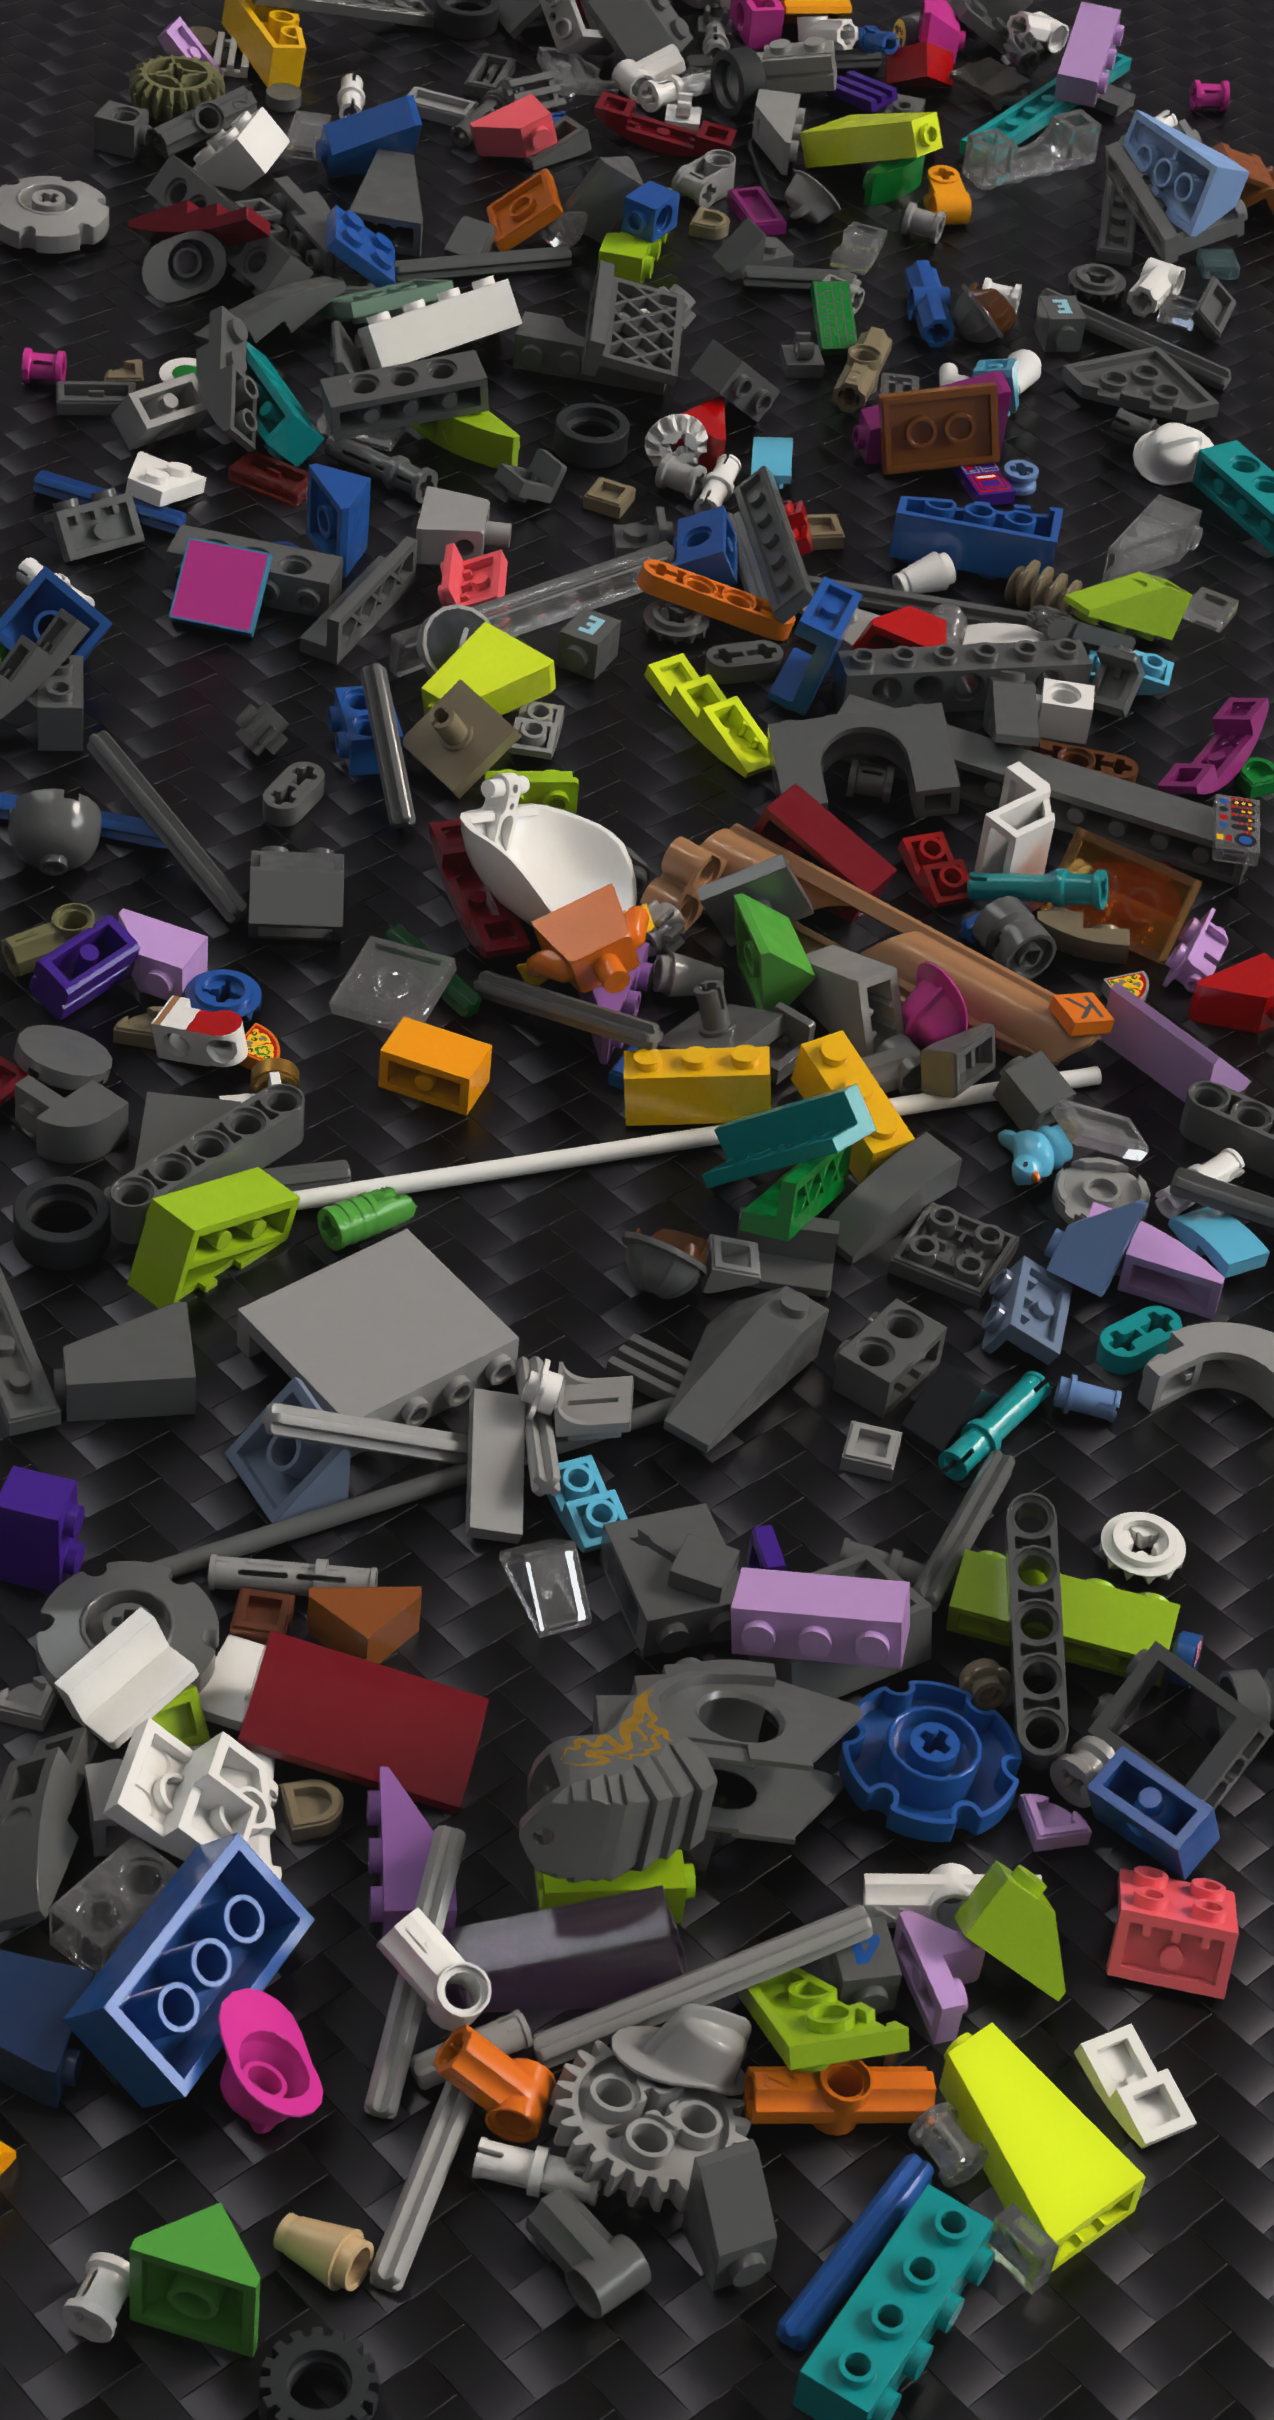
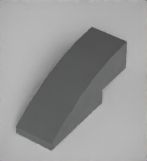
M928 1132L903 1147L868 1176L828 1217L830 1220L840 1221L836 1253L850 1264H853L913 1227L922 1214L923 1207L957 1187L962 1158Z

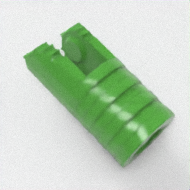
M386 1186L385 1188L381 1187V1189L360 1193L355 1197L347 1198L342 1202L339 1201L332 1206L320 1209L317 1215V1223L320 1234L327 1246L333 1251H339L346 1246H352L359 1241H365L370 1237L380 1235L383 1231L400 1225V1223L409 1221L411 1217H414L418 1206L415 1205L410 1196L402 1193L398 1195L395 1189Z

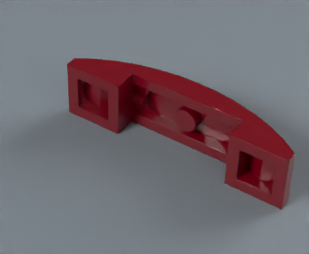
M604 91L601 93L593 112L601 122L627 140L656 152L681 157H702L708 151L716 149L730 151L737 134L736 129L708 121H703L699 131L696 132L634 114L635 100Z
M460 818L429 823L432 847L444 888L457 920L475 950L485 959L530 951V942L518 916L513 912L508 913L507 908L487 889L474 870L466 853Z

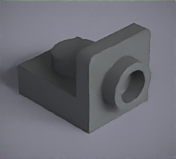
M655 507L653 526L640 523L613 525L612 544L615 561L645 562V560L655 559L664 562L665 546H672L673 522H666L664 507Z

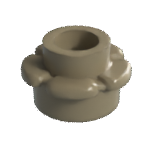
M987 1658L977 1659L966 1665L959 1676V1688L973 1695L971 1703L974 1707L982 1711L992 1710L1003 1704L1009 1697L1010 1690L1008 1687L1012 1684V1677L1010 1672L1006 1668L1000 1667L996 1661Z

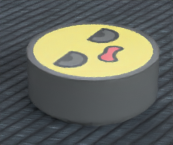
M898 17L892 32L897 34L895 38H899V47L917 44L918 28L915 20L912 17Z

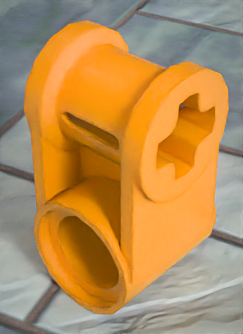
M947 165L930 167L927 174L930 183L929 190L923 198V206L927 211L938 213L939 211L946 212L945 225H968L971 219V198L969 193L966 192L959 172Z

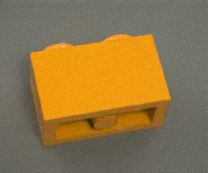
M404 1016L380 1050L378 1087L467 1116L489 1083L492 1045Z

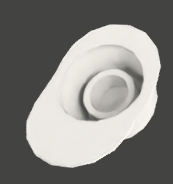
M1166 423L1156 430L1142 435L1136 442L1133 450L1134 465L1141 476L1157 485L1170 486L1192 482L1199 450L1214 445L1206 435L1197 429L1180 423Z

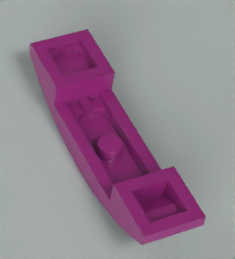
M1229 697L1212 718L1215 735L1192 763H1175L1157 785L1158 790L1171 794H1209L1227 785L1242 769L1259 739L1269 709L1268 698Z

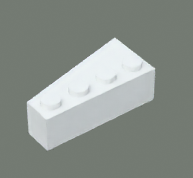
M492 275L472 282V291L461 294L459 287L436 294L439 302L426 306L424 299H420L403 305L404 314L391 318L388 310L367 317L369 325L357 329L370 370L412 362L523 324L509 280L505 279L495 283Z

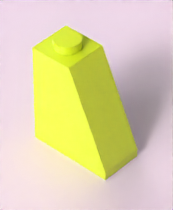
M485 621L422 686L421 692L425 715L461 679L502 716L552 693L556 688L554 660Z

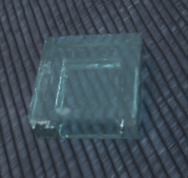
M1198 248L1196 262L1204 279H1210L1213 276L1217 279H1238L1240 266L1233 249Z

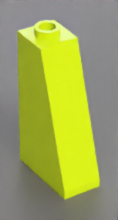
M937 112L848 115L799 133L806 168L914 158L943 148Z
M993 2022L973 2036L970 2033L962 2034L950 2044L944 2054L945 2065L939 2089L1032 2260L1046 2277L1135 2211L1146 2176Z

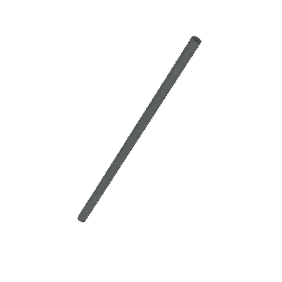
M668 1397L632 1409L630 1432L664 1421L674 1398ZM556 1433L554 1434L557 1455L609 1439L568 1441V1436L556 1437ZM526 1447L524 1450V1466L528 1465ZM467 1462L150 1563L170 1568L172 1570V1579L209 1567L211 1554L225 1557L245 1556L466 1485Z

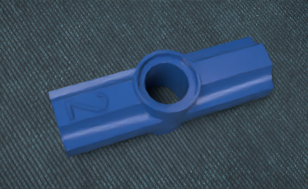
M916 260L912 266L905 269L904 282L908 292L909 320H916L921 338L928 342L929 347L941 348L947 341L953 339L955 329L950 315L949 287L941 286L937 270L929 264L928 260Z

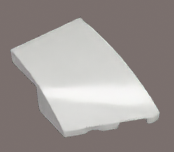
M151 1718L136 1726L103 1814L136 1836L184 1861L197 1846L238 1832L281 1880V1867L272 1865L269 1836L276 1830L274 1812L268 1799L270 1782L267 1764L224 1731L193 1751Z

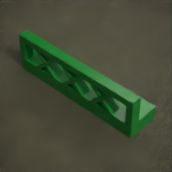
M853 1144L838 1153L796 1164L742 1211L739 1230L788 1242L846 1189Z

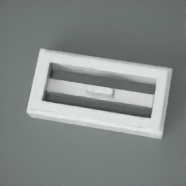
M218 31L213 60L224 72L223 76L247 78L249 59L243 52L241 70L234 69L237 48H239L233 36H231V39H225V32ZM224 47H230L227 68L221 67Z

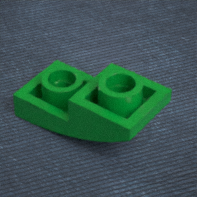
M925 155L899 159L896 162L884 160L879 162L874 168L869 169L863 180V189L866 190L864 205L870 207L888 203L918 188L921 184Z

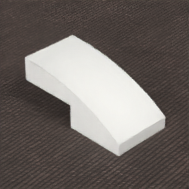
M1132 2023L1083 2042L1075 2050L1076 2058L1106 2107L1141 2148L1186 2131L1197 2124L1168 2068L1157 2072Z

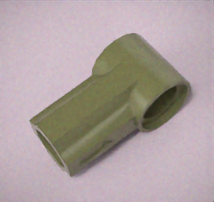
M81 903L64 904L53 912L51 922L1 940L2 953L6 959L8 969L14 977L17 978L33 972L37 960L85 929L93 928L95 924L93 910Z

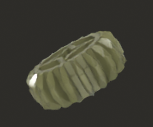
M170 54L167 57L157 55L156 59L147 58L144 60V63L136 64V68L131 71V78L129 79L131 104L135 107L149 110V118H155L157 123L162 121L168 122L195 109L202 102L212 101L225 94V82H223V75L219 73V68L211 66L209 61H199L198 57L188 58L184 54L182 56ZM199 116V120L208 121L206 118Z

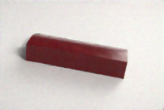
M271 1630L258 1662L237 1742L248 1750L377 1790L380 1767H389L412 1801L458 1814L472 1770L489 1698Z

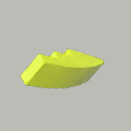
M683 653L648 664L644 673L645 678L691 734L718 759L744 778L771 769L768 756V739L738 696L727 699L711 675L699 677Z

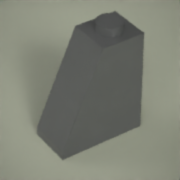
M187 1302L173 1303L63 1346V1368L53 1369L55 1400H65L67 1422L195 1414L196 1372Z

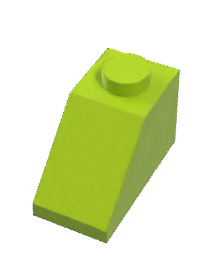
M995 1860L953 1917L966 1938L1059 2002L1066 1993L1056 1915L1043 1894L1047 1886L1025 1867L1018 1865L1014 1871H1011Z

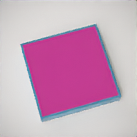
M188 537L169 613L171 622L253 638L273 559L271 553Z

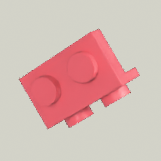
M455 543L446 545L445 558L440 563L442 584L438 586V596L442 606L454 604L469 606L486 617L494 615L497 611L504 610L508 562L502 549L463 561Z

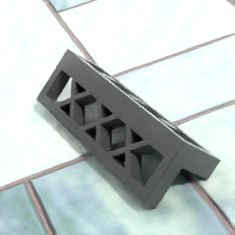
M406 536L386 558L379 555L300 637L299 652L337 665L415 583L418 540Z

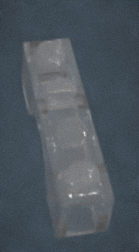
M1082 109L1053 115L1044 132L1035 141L1020 148L997 128L970 134L967 139L962 174L971 180L976 187L982 190H991L996 186L1020 183L1026 179L1049 176L1055 172L1067 169L1075 170L1080 166L1095 163L1102 125Z

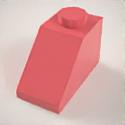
M532 93L469 123L476 153L479 156L528 158L558 143L551 112Z

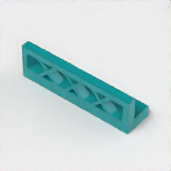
M854 1084L728 1121L715 1128L714 1131L727 1161L704 1173L702 1177L708 1189L838 1153L877 1129L858 1085Z

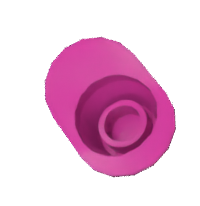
M927 961L921 963L917 969L916 988L901 1006L905 1027L904 1035L908 1036L920 1051L935 1042L966 1031L968 1027L967 1007L962 994L953 980L936 964Z
M245 1988L232 1992L221 2003L217 2018L220 2037L227 2055L220 2080V2088L224 2100L234 2112L249 2121L254 2132L257 2134L269 2132L288 2117L300 2118L313 2114L322 2103L323 2087L319 2075L312 2064L302 2032L293 2015L279 2000L263 1991Z

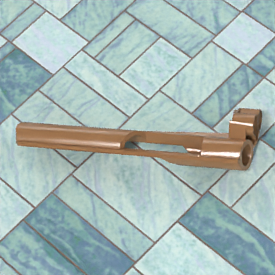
M738 823L734 824L730 829L723 828L716 831L700 846L685 837L680 836L670 844L663 857L661 876L651 881L640 900L639 906L643 903L649 905L654 899L659 904L666 902L675 906L684 917L686 928L682 932L684 933L703 913L708 915L699 900L697 888L783 854L810 899L813 910L831 906H851L900 933V935L891 937L868 948L860 955L897 968L901 1005L916 988L918 966L927 961L936 964L944 970L962 994L968 1014L967 1030L984 1023L994 1024L995 1048L1014 1057L1022 1056L1026 1059L1042 1050L1051 1063L1057 1066L1063 1059L1092 1046L1097 1040L1102 1042V1034L1070 1037L1048 1009L1052 996L1056 994ZM799 920L791 923L806 954L830 945L844 948L800 924Z

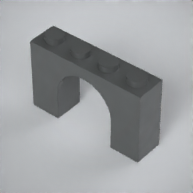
M942 702L914 704L909 707L885 710L873 709L867 712L845 715L832 714L821 718L797 721L785 720L780 723L768 724V756L777 798L797 783L828 810V799L823 779L826 770L833 763L846 756L873 754L890 760L903 772L908 784L915 818L959 812L960 782Z

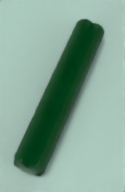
M398 924L393 929L389 928L385 932L386 939L384 945L462 1018L468 1019L473 1014L477 1015L481 1011L482 997L404 925Z

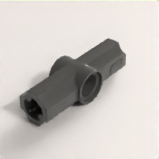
M243 85L212 101L202 102L195 109L153 128L150 132L153 140L152 143L157 153L166 160L171 154L177 155L195 145L206 143L211 136L217 134L222 128L224 131L232 128L231 123L246 110L250 114L257 111V101L252 92ZM199 116L209 121L211 129L201 125Z

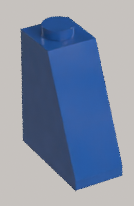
M406 95L325 124L320 140L316 141L315 152L317 161L324 165L326 176L366 174L378 149L414 155L422 128L414 96Z

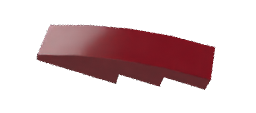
M188 199L128 220V227L152 244H157L182 233L199 230L212 234L221 242L223 247L240 245L270 236V222L248 206L233 211H228L219 203L199 208Z

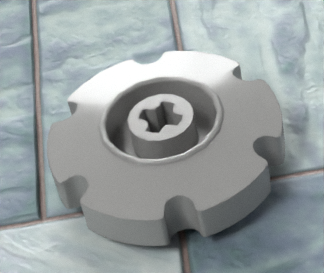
M35 176L18 179V184L2 185L0 187V240L18 249L32 248L37 253H68L80 250V246L84 244H96L108 232L109 207L106 206V197L99 190L84 182L64 181L62 177Z

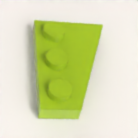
M799 1967L738 1992V1997L789 2070L808 2073L820 2072L827 2069L833 2063L909 2051L908 2027L897 2021L886 2023V2026L875 2021V2009L863 2002L852 2005L842 2003L837 1998V1988Z

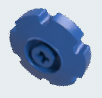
M914 1680L909 1681L906 1692H894L888 1687L883 1686L867 1694L856 1704L861 1708L862 1717L841 1738L843 1743L837 1762L838 1771L844 1788L854 1803L864 1812L876 1810L883 1813L887 1818L885 1823L887 1829L917 1840L950 1842L955 1829H965L972 1835H979L995 1826L1006 1815L1012 1805L1019 1784L1016 1775L1022 1755L1018 1741L1009 1724L996 1710L982 1711L972 1705L973 1695L971 1693L944 1683Z

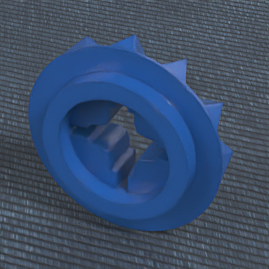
M218 969L201 973L194 977L185 989V998L190 999L191 1008L211 1012L231 1010L238 1013L242 1021H250L253 1012L260 1011L262 993L259 985L254 979L238 971ZM226 993H229V999L225 1003L219 1002L222 997L225 998Z

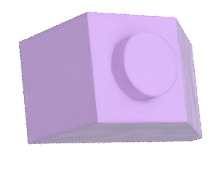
M124 908L119 912V923L140 946V951L131 974L138 990L167 1001L172 995L185 998V989L188 983L197 975L207 972L208 936Z

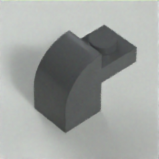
M30 1075L15 1084V1120L26 1131L36 1134L37 1155L47 1160L65 1164L90 1162L105 1156L129 1139V1102L93 1079L65 1098Z

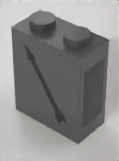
M706 1503L603 1524L599 1562L642 1658L661 1653H676L689 1647L731 1640L730 1605H732L740 1576L737 1568L720 1603L668 1586L669 1571L688 1533L726 1545Z

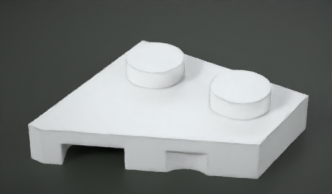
M141 451L138 452L128 476L125 493L131 492L135 498L157 507H162L204 493L206 477L192 472V468L187 464L167 462Z

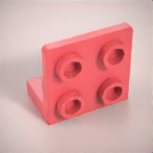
M1137 1866L1134 1868V1871L1120 1869L1118 1876V1916L1107 1962V1975L1224 2000L1239 1935L1234 1892L1226 1890L1223 1884L1211 1879L1195 1878L1191 1882L1168 1878L1167 1873L1149 1866Z

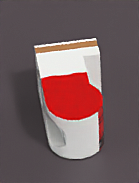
M172 995L151 1022L156 1051L160 1059L207 1067H230L241 1063L248 1055L242 1018L238 1013L231 1010L211 1012L191 1008L189 998Z

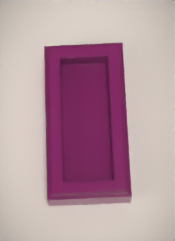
M756 186L728 190L726 202L741 223L746 219H750L766 236L786 234V220L762 187Z

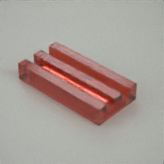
M254 450L247 452L229 467V480L296 507L301 503V498L307 499L308 472Z

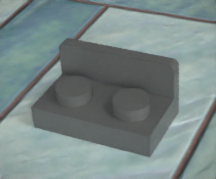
M110 488L90 494L92 502L79 505L77 497L53 504L55 512L43 515V520L45 524L53 522L64 563L145 541L131 492L116 495L115 488Z

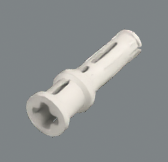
M711 71L682 78L674 74L668 75L659 82L653 80L644 81L640 84L638 92L640 104L645 111L651 113L658 111L661 106L667 104L677 105L679 92L693 93L692 97L712 93Z

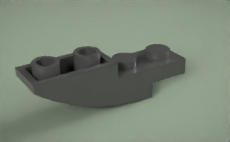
M288 176L274 178V194L270 197V204L282 213L280 220L291 232L289 235L290 247L302 255V261L314 272L316 277L327 276L334 279L336 256L326 249L327 215L331 211L318 191L303 193Z
M220 306L210 311L209 343L196 349L198 383L203 401L215 423L248 452L256 450L257 398L259 392L255 381L246 375L247 326L224 306Z
M87 1726L39 1740L33 1755L10 1761L0 1789V1932L21 1926H34L45 1920L51 1910L52 1903L79 1838L67 1819L85 1777V1765L90 1764L99 1743Z

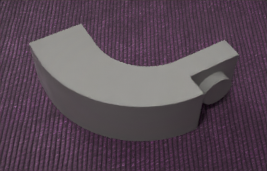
M1209 1322L1183 1327L1171 1332L1166 1354L1154 1356L1143 1369V1378L1137 1400L1150 1412L1192 1391L1204 1388H1221L1249 1397L1274 1418V1333L1271 1331L1231 1322Z

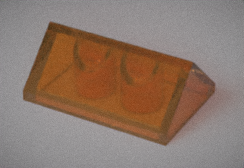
M1077 827L1059 867L1068 869L1070 873L1094 874L1098 869L1106 870L1109 891L1107 905L1104 910H1095L1093 905H1068L1067 908L1072 911H1083V928H1092L1099 924H1111L1118 927V929H1130L1129 950L1162 965H1165L1203 883L1198 879L1081 827ZM1043 902L1040 910L1046 911L1055 906L1051 902Z

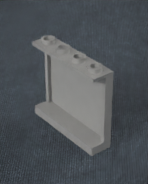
M408 1229L238 1309L237 1346L248 1358L265 1351L291 1379L297 1377L302 1380L323 1411L420 1426L434 1415L452 1406L456 1407L468 1400L474 1388L486 1390L493 1385H500L506 1382L516 1373L515 1363L518 1356L519 1337ZM349 1448L351 1450V1458L365 1451Z

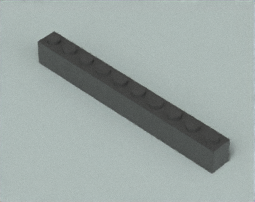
M850 694L836 715L861 713L873 709H893V707ZM947 724L960 782L961 799L998 809L1006 767L1019 761L1050 784L1051 793L1049 799L1051 811L1055 814L1054 828L1232 885H1240L1253 858L1256 845L1243 847L1235 842V836L1243 833V830L1231 827L1232 824H1238L1237 821L1231 819V813L1015 745L995 743L992 738ZM854 754L839 759L848 763H852V759H858L862 765L880 768L894 765V777L906 781L903 772L898 766L881 756ZM1225 814L1228 816V818L1223 820L1219 817V815ZM1255 821V823L1251 824L1255 828L1251 835L1257 841L1261 822ZM1225 822L1228 826L1223 828L1219 826V823ZM1217 833L1223 834V840L1217 839ZM1226 835H1232V841L1226 840Z

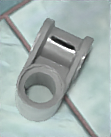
M721 149L708 151L702 157L678 169L672 180V190L680 193V197L686 196L694 200L698 207L709 208L713 203L727 197L728 190L734 189L735 155Z

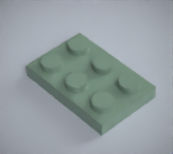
M418 278L337 296L319 312L320 316L335 317V321H340V323L352 321V324L367 323V317L388 310L390 316H398L404 314L402 306L420 299H424L426 306L439 302L436 294L453 289V281Z

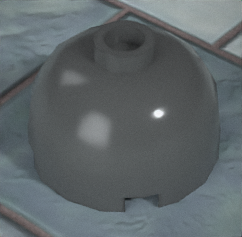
M62 789L34 790L20 795L16 799L15 808L12 809L10 807L8 818L10 842L17 856L27 865L47 875H62L85 864L96 851L101 833L102 814L98 805L82 794H79V800L76 801L64 798V790Z

